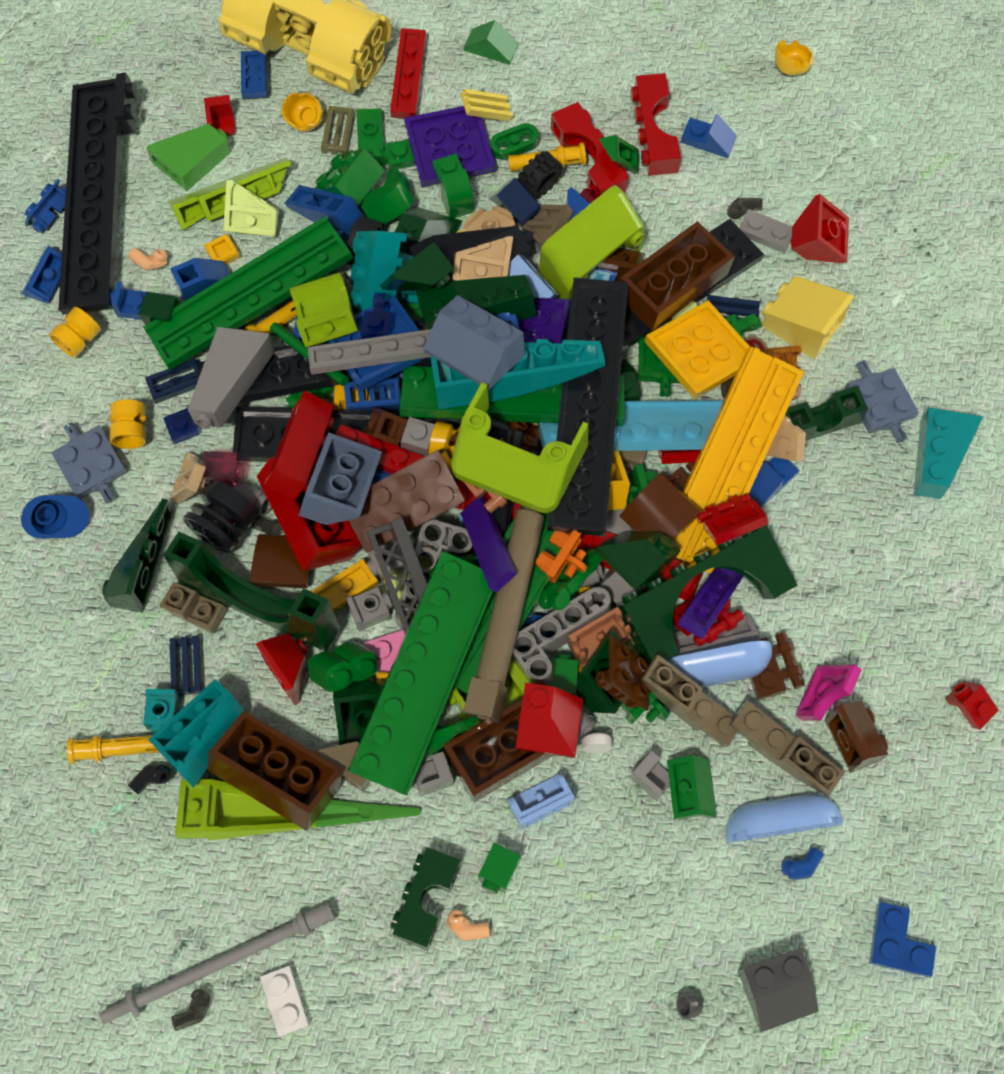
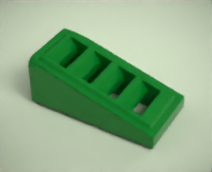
M475 716L468 717L436 728L427 747V754L432 756L444 751L443 745L472 729L478 722Z

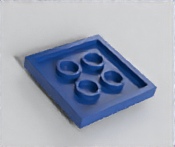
M392 296L354 315L357 332L328 340L327 343L332 344L419 331V329L396 297ZM426 358L353 368L346 371L359 391H362Z

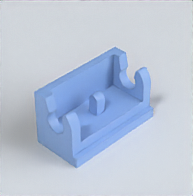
M560 773L507 799L506 802L520 829L523 830L574 804L575 797Z

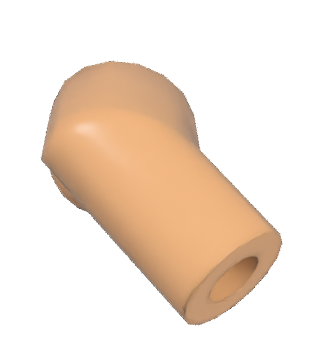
M133 248L128 254V258L144 270L163 268L167 264V253L162 249H157V251L153 252V255L147 256L137 248Z

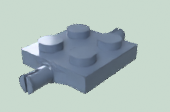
M866 360L858 362L856 367L862 378L848 383L845 389L858 386L868 407V411L862 420L868 433L879 430H891L897 443L905 441L908 437L904 433L901 424L916 418L919 412L896 369L872 373Z
M68 423L70 428L65 425L64 430L68 434L70 441L51 452L77 498L81 499L90 493L99 491L105 503H111V500L114 501L116 496L109 485L117 477L126 473L127 470L100 425L86 433L80 434L75 423Z

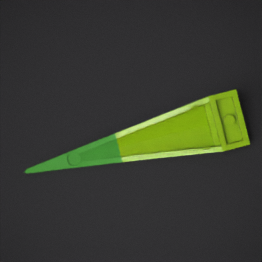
M200 779L193 788L186 780H181L175 831L177 839L208 838L211 841L303 829L227 782ZM331 800L310 828L417 816L421 814L419 808Z

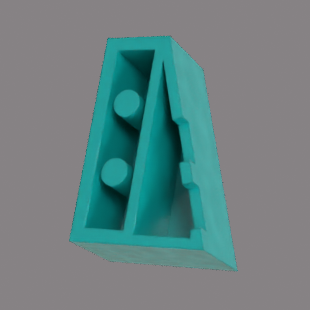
M387 231L356 232V237L353 240L355 264H353L351 269V277L354 283L353 291L350 294L353 313H360L392 296L396 297L397 290H383L380 285L395 272L396 266L401 267L403 258L398 257L401 241L406 242L408 233Z
M928 408L920 421L913 495L941 499L944 496L984 416Z
M215 679L148 740L194 788L208 768L209 751L244 709L232 694Z

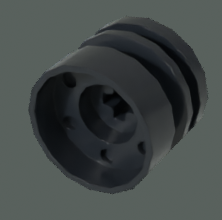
M212 479L200 495L202 501L207 506L194 503L191 506L193 512H187L182 520L200 540L220 551L231 553L235 547L233 542H239L242 538L240 532L235 527L248 530L259 515V512L238 491L221 481Z

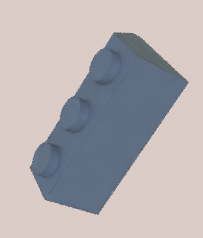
M458 295L439 311L423 348L426 354L477 384L481 385L482 382L487 384L488 390L525 356L522 331Z
M328 433L305 493L299 516L324 525L359 518L382 451Z

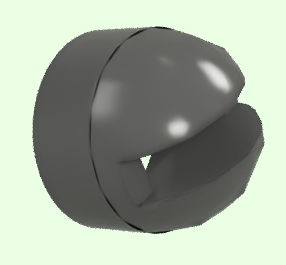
M683 993L678 996L676 1007L681 1018L691 1019L698 1017L702 1013L704 1007L700 1004L701 998L696 993Z

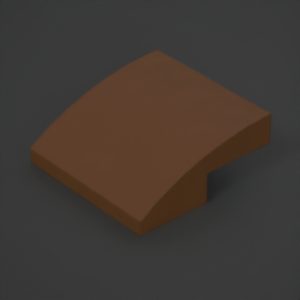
M660 473L633 499L619 516L635 532H661L674 541L680 533L685 532L702 511L663 473Z
M258 534L251 567L250 583L255 586L308 588L310 569L302 570L286 536Z

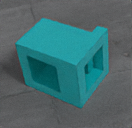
M146 689L143 725L147 730H150V733H156L179 712L180 696L176 690ZM156 708H164V712L156 715Z

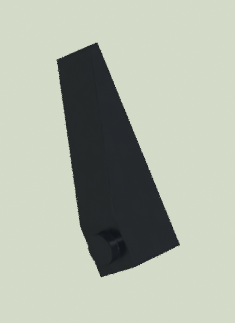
M518 225L438 234L410 246L414 258L434 242L452 266L456 252L507 236H513L510 259L515 258L518 254L521 255L529 251ZM452 271L449 274H447L450 278L449 281H451Z

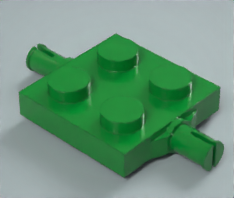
M645 336L638 341V381L660 383L659 395L664 397L666 389L665 398L671 396V384L680 382L644 342Z

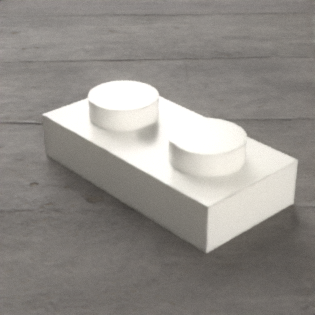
M287 966L260 976L278 1037L281 1038L310 1027L291 967Z

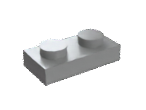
M750 209L747 210L739 227L750 240L784 254L792 238V226Z

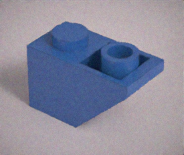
M193 258L170 268L184 302L230 274L223 261Z

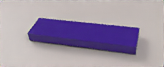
M482 496L480 499L476 498L460 514L488 587L497 593L517 573L494 516L484 506L487 499Z
M715 568L677 625L704 639L738 587L743 576L731 570Z

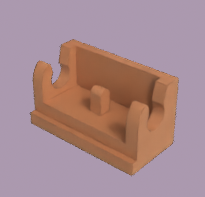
M618 607L568 635L567 645L575 658L579 660L582 668L587 664L609 630H613L624 644L632 640L630 636L631 628L629 624H624L622 612Z

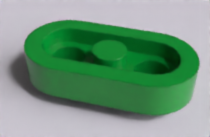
M523 123L495 134L490 141L492 155L504 160L508 159V155H519L535 148L539 139L538 129L532 124Z

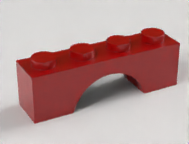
M666 73L637 75L635 85L630 88L631 101L636 102L634 120L640 126L637 136L638 143L643 144L644 149L641 151L642 165L647 166L648 176L678 173L681 155L677 136L663 132L654 121V117L667 109L669 89Z
M576 102L551 113L550 129L560 145L571 147L579 146V143L584 142L586 153L594 161L593 167L588 171V189L594 190L596 197H599L614 185L626 193L627 182L629 181L628 174L623 167L620 168L617 163L612 161L601 144L600 138L603 135L598 128L595 129L589 112L586 109L583 110L579 102Z

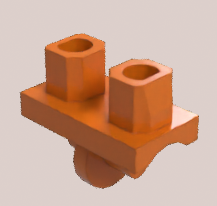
M575 530L572 533L554 531L550 538V543L561 549L555 558L543 550L535 562L536 566L546 574L548 581L555 584L567 564L569 566L564 574L569 578H572L576 570L585 573L588 567L582 560L586 552L579 549L575 557H573L574 552L582 541L580 538L581 533Z

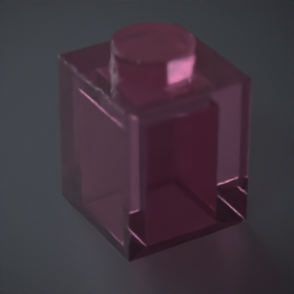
M204 451L202 463L206 467L203 477L206 478L205 487L213 479L233 488L236 483H239V479L244 478V463L240 462L237 453Z

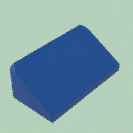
M49 246L44 249L21 294L47 304L50 302L60 282L62 254Z

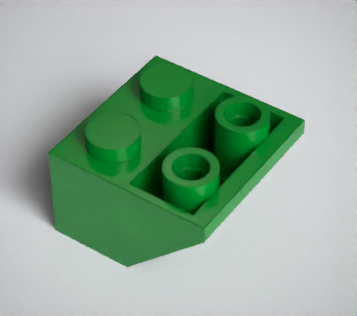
M365 148L356 151L350 150L346 154L336 155L331 160V168L327 173H322L316 179L315 189L352 197L358 206L384 173L385 169Z

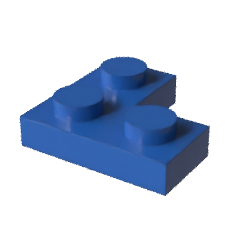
M883 902L877 903L869 964L931 978L933 976L936 946L906 939L910 909Z

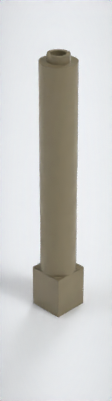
M526 506L516 511L507 548L517 574L496 593L476 678H471L463 710L470 717L475 716L477 719L497 723L500 722L507 688L504 685L545 519L540 512Z

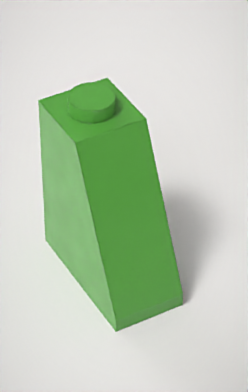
M210 124L155 142L146 147L151 163L186 191L192 188L230 154L227 135L221 129L216 130Z

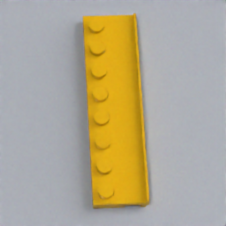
M756 347L748 348L682 490V493L701 511H704V508L708 505L714 504L716 506L726 502L728 497L735 494L737 496L745 493L749 494L804 371L776 357L773 358ZM697 519L673 541L674 545L681 551L676 559L687 564L694 562L693 556L707 549L709 552H712L718 548L705 531L703 523L699 524ZM714 568L705 570L703 572L711 574Z

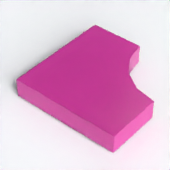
M855 664L817 666L796 712V716L803 721H821L826 711L836 701L852 694L862 669Z

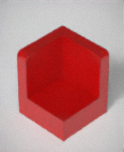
M223 95L204 98L207 124H210L216 130L221 129L227 136L235 135L236 130L230 96Z

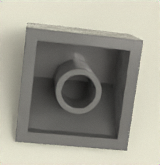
M801 948L738 971L760 1033L819 1012L813 978Z

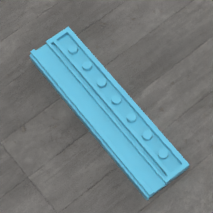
M724 400L624 401V426H615L613 451L701 450ZM538 423L539 436L542 448H544L548 443L556 441L558 424Z

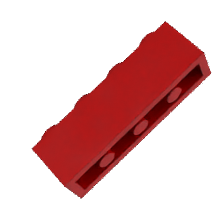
M304 390L293 407L264 485L293 499H296L302 490L307 491L312 478L310 472L315 470L319 459L317 453L318 451L321 452L327 438L324 433L329 431L334 421V418L331 417L333 404Z

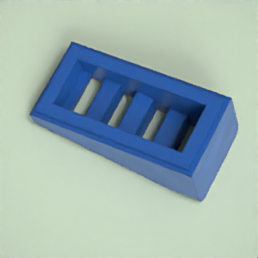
M398 378L384 379L364 389L368 390L370 401H364L363 390L359 391L354 382H348L344 386L346 410H373L374 407L381 410L400 409L401 395ZM352 390H358L359 402H353ZM374 390H379L380 400H375ZM385 390H390L391 399H386Z

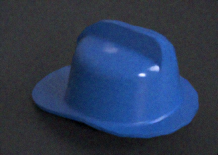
M40 495L26 504L22 511L21 523L25 532L34 538H69L80 534L86 528L90 516L84 501L75 496Z

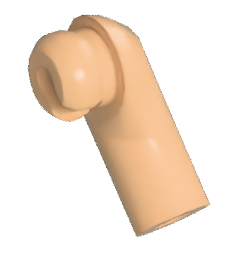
M453 910L448 914L447 925L449 930L459 939L469 941L490 937L488 922L472 924L463 916V912L460 910Z

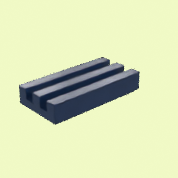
M707 295L706 301L709 300L719 313L729 316L733 314L741 316L755 314L756 317L759 316L760 301Z
M196 359L182 363L171 370L166 369L145 377L155 404L195 389L198 382ZM193 369H194V372L188 373V374L183 375V376H180V377L177 376V375H179V374H182V373H185V372H187V371H190V370H193ZM169 379V381L164 382V383H162V384H159V385H156V386L153 385V384H155V383H158V382H161V381H163V380Z
M186 636L181 637V639L169 638L171 689L176 690L179 696L199 694L202 691L199 636H192V638H187ZM188 645H193L194 687L189 688ZM177 646H181L182 689H179Z

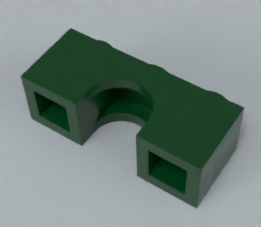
M854 386L833 393L828 401L814 408H810L807 402L789 407L785 415L791 420L793 425L800 427L806 433L805 441L861 423L868 411V407L858 386Z
M426 847L424 855L418 854L413 866V870L417 872L413 883L407 882L401 899L406 900L401 912H395L390 928L394 929V938L424 950H429L439 924V918L427 914L422 909V898L432 889L451 892L461 866L460 859Z

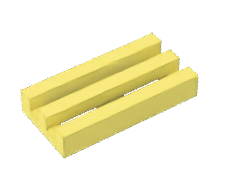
M464 89L461 93L467 115L510 121L513 117V113L509 111L511 108L510 104L506 103L508 101L507 95Z

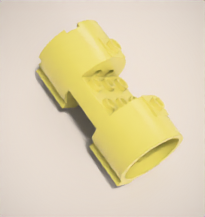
M223 0L221 16L218 19L222 35L265 55L268 50L275 51L283 45L308 55L306 64L309 75L351 94L356 89L359 90L360 86L366 88L375 78L385 58V55H382L385 41L390 42L391 36L390 20L386 16L368 9L362 2L357 0H332L328 5L322 0Z

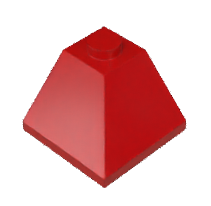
M821 194L815 195L792 226L791 249L806 260L834 263L847 262L849 217Z
M289 633L256 643L264 662L294 706L300 702L308 666L305 654L308 651L299 639L294 641Z
M525 682L516 749L575 758L583 699L556 687Z

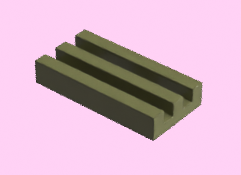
M329 106L321 145L322 153L327 154V151H331L333 155H337V152L343 155L348 152L355 115L354 108ZM334 113H339L333 144H329ZM344 114H348L342 145H339Z

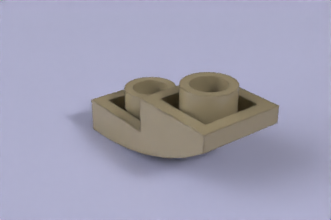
M176 582L172 583L159 605L169 613L213 634L228 610L224 605L200 596L197 591Z

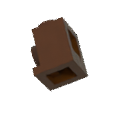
M374 407L364 433L398 446L408 420Z

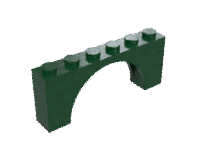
M767 525L717 545L718 548L712 552H709L708 549L693 556L694 562L687 566L685 563H681L669 570V576L663 579L661 576H658L645 584L647 588L640 592L633 590L621 597L622 602L615 605V608L618 607L622 612L624 624H629L632 641L640 656L646 660L648 667L655 655H659L667 661L679 654L673 634L674 608L683 588L699 573L711 568H723L736 572L746 578L758 590L763 599H775L798 586Z
M178 531L163 554L181 585L281 632L289 633L292 637L324 652L328 650L340 629L328 599L304 588L297 599H288L267 592L241 578L223 565L207 549L203 542Z

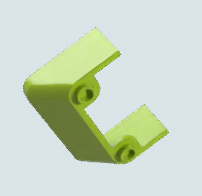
M616 185L610 187L543 244L540 250L539 273L559 294L556 299L571 300L574 277L588 279L589 272L622 245L627 248L631 247L635 251H641L643 239L645 238V227L626 194Z
M482 382L461 421L451 459L453 475L459 480L541 513L552 512L559 505L588 447V423H582L571 445L560 441L550 442L543 448L540 456L487 436L491 428V420L486 413L489 409L487 384Z

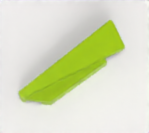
M283 158L229 178V180H234L261 199H265L280 192L283 185L282 180L291 162L289 159ZM226 180L168 201L182 230L204 217L209 222L224 215Z

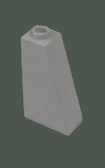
M217 327L188 407V411L195 424L204 428L211 426L221 428L274 354L275 347L269 333Z

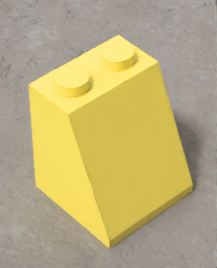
M794 276L789 284L784 282L777 292L778 298L776 301L770 300L762 312L765 316L762 326L815 360L843 323L854 296Z

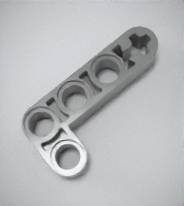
M429 520L424 523L417 533L413 548L417 557L418 555L425 554L431 560L430 568H421L426 583L429 580L428 572L434 568L441 551L453 556L465 554L471 549L472 543L465 528L438 520ZM433 527L438 531L437 541H430L425 537L426 528ZM454 535H460L465 539L464 549H457L453 546L452 538ZM406 574L404 581L409 582L408 576ZM403 585L399 601L405 603L406 599L412 602L414 595L410 592L409 587ZM402 607L404 613L408 611L407 608ZM395 612L396 624L402 628L398 615Z
M601 587L592 588L571 600L563 610H554L517 633L512 657L529 683L551 685L553 670L547 655L567 644L568 635L611 611V597L608 591ZM571 616H577L580 618V620L576 623H570L567 621V619ZM548 630L554 631L556 633L551 638H545L542 636V634ZM523 645H528L531 647V649L526 653H520L517 651L518 648ZM537 668L546 670V673L542 676L532 674Z

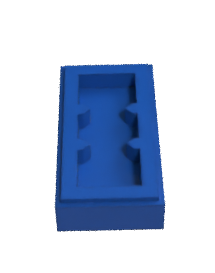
M259 51L241 52L242 99L268 97L267 55Z

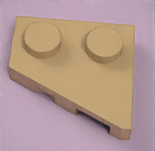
M507 236L456 252L454 254V270H452L451 281L508 276L513 236Z
M784 415L766 456L792 461H804L806 433L800 427L793 425L791 420Z

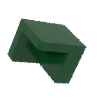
M146 292L138 315L145 325L153 320L168 322L174 308L180 305V302L176 296Z

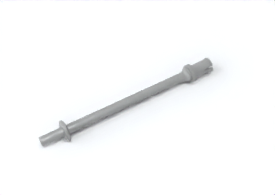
M328 902L304 914L299 912L292 923L136 996L130 990L126 991L125 1001L99 1013L102 1023L106 1024L129 1012L132 1013L134 1018L140 1016L139 1008L295 934H304L305 937L310 935L311 930L335 920Z

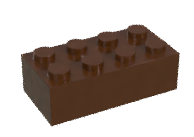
M697 221L620 278L619 282L628 283L626 306L654 331L727 276L735 256Z
M445 448L438 449L371 485L360 517L349 520L364 551L368 553L373 549L366 533L367 531L389 524L391 521L402 517L408 532L471 499L462 480L457 479L453 475L451 459ZM390 530L375 535L379 547L393 540Z
M523 699L502 710L499 723L485 720L443 745L445 756L474 803L554 756L516 749Z
M246 711L240 714L209 751L208 755L209 772L306 831L309 830L341 786L343 769Z

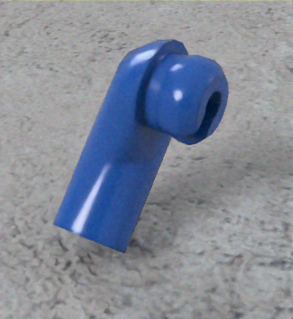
M811 847L804 860L794 862L790 859L785 860L781 866V871L791 880L808 879L814 874L824 854L820 850Z

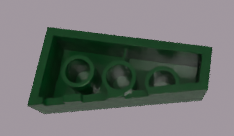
M526 274L447 281L438 289L433 285L427 291L415 290L426 330L432 329L439 311L457 295L494 316L508 312L511 315L516 314L519 321L536 316L533 292Z

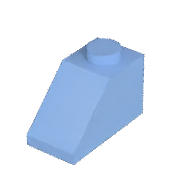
M518 254L509 262L508 276L526 274L534 298H557L559 296L556 290L524 255Z

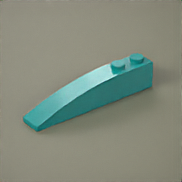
M537 339L536 343L524 342L525 356L488 390L489 402L521 396L575 379L605 366L600 341L563 340L560 344L548 342V339ZM431 356L438 408L446 409L470 405L480 385Z

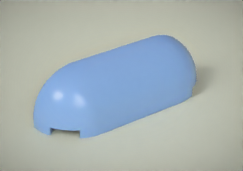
M769 641L744 642L680 655L667 660V662L704 688L749 679L759 675L770 662L772 643Z
M805 794L742 805L730 815L725 832L727 843L839 826L844 823L838 807L830 799L818 794Z

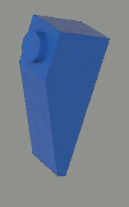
M299 185L284 203L288 208L312 222H316L326 216L334 230H342L345 237H349L355 221L360 216L364 217L352 197Z

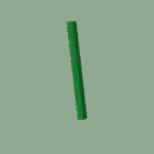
M276 322L270 326V331L309 360L308 347L305 348L302 341ZM341 371L325 373L341 386H345L349 381V377Z

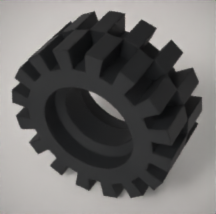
M542 151L540 155L536 154L535 158H531L528 161L529 164L525 165L522 168L523 171L518 174L519 178L517 180L534 200L541 198L542 194L545 195L548 189L551 190L552 185L557 183L558 177L562 174L563 165L548 151Z

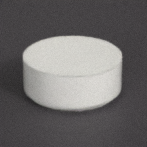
M604 733L588 734L582 738L583 751L591 754L608 752L612 749L611 737Z

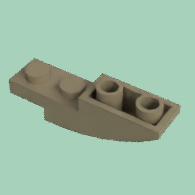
M655 655L641 678L647 688L666 707L696 731L701 730L723 747H729L737 733L736 730L729 726L734 715L704 694L701 686L661 656Z
M750 701L743 703L729 726L749 741V746L799 781L826 796H830L845 773L800 736L794 737Z

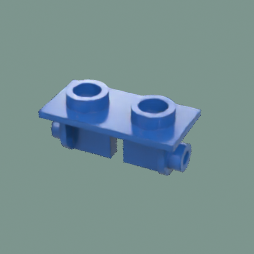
M59 179L53 185L48 183L40 193L42 199L37 204L31 203L24 213L27 216L25 221L26 227L32 222V227L35 231L39 233L43 230L46 231L56 218V215L49 209L53 208L58 213L65 207L66 188L61 190L58 187Z

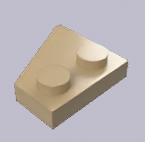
M186 452L169 500L180 504L202 490L206 478L203 477L206 467L197 455Z

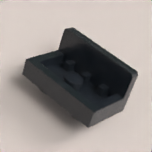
M126 72L116 74L114 118L122 128V135L135 133L138 89L135 82L130 80Z

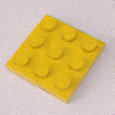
M709 300L649 333L644 341L694 399L734 377L750 347Z

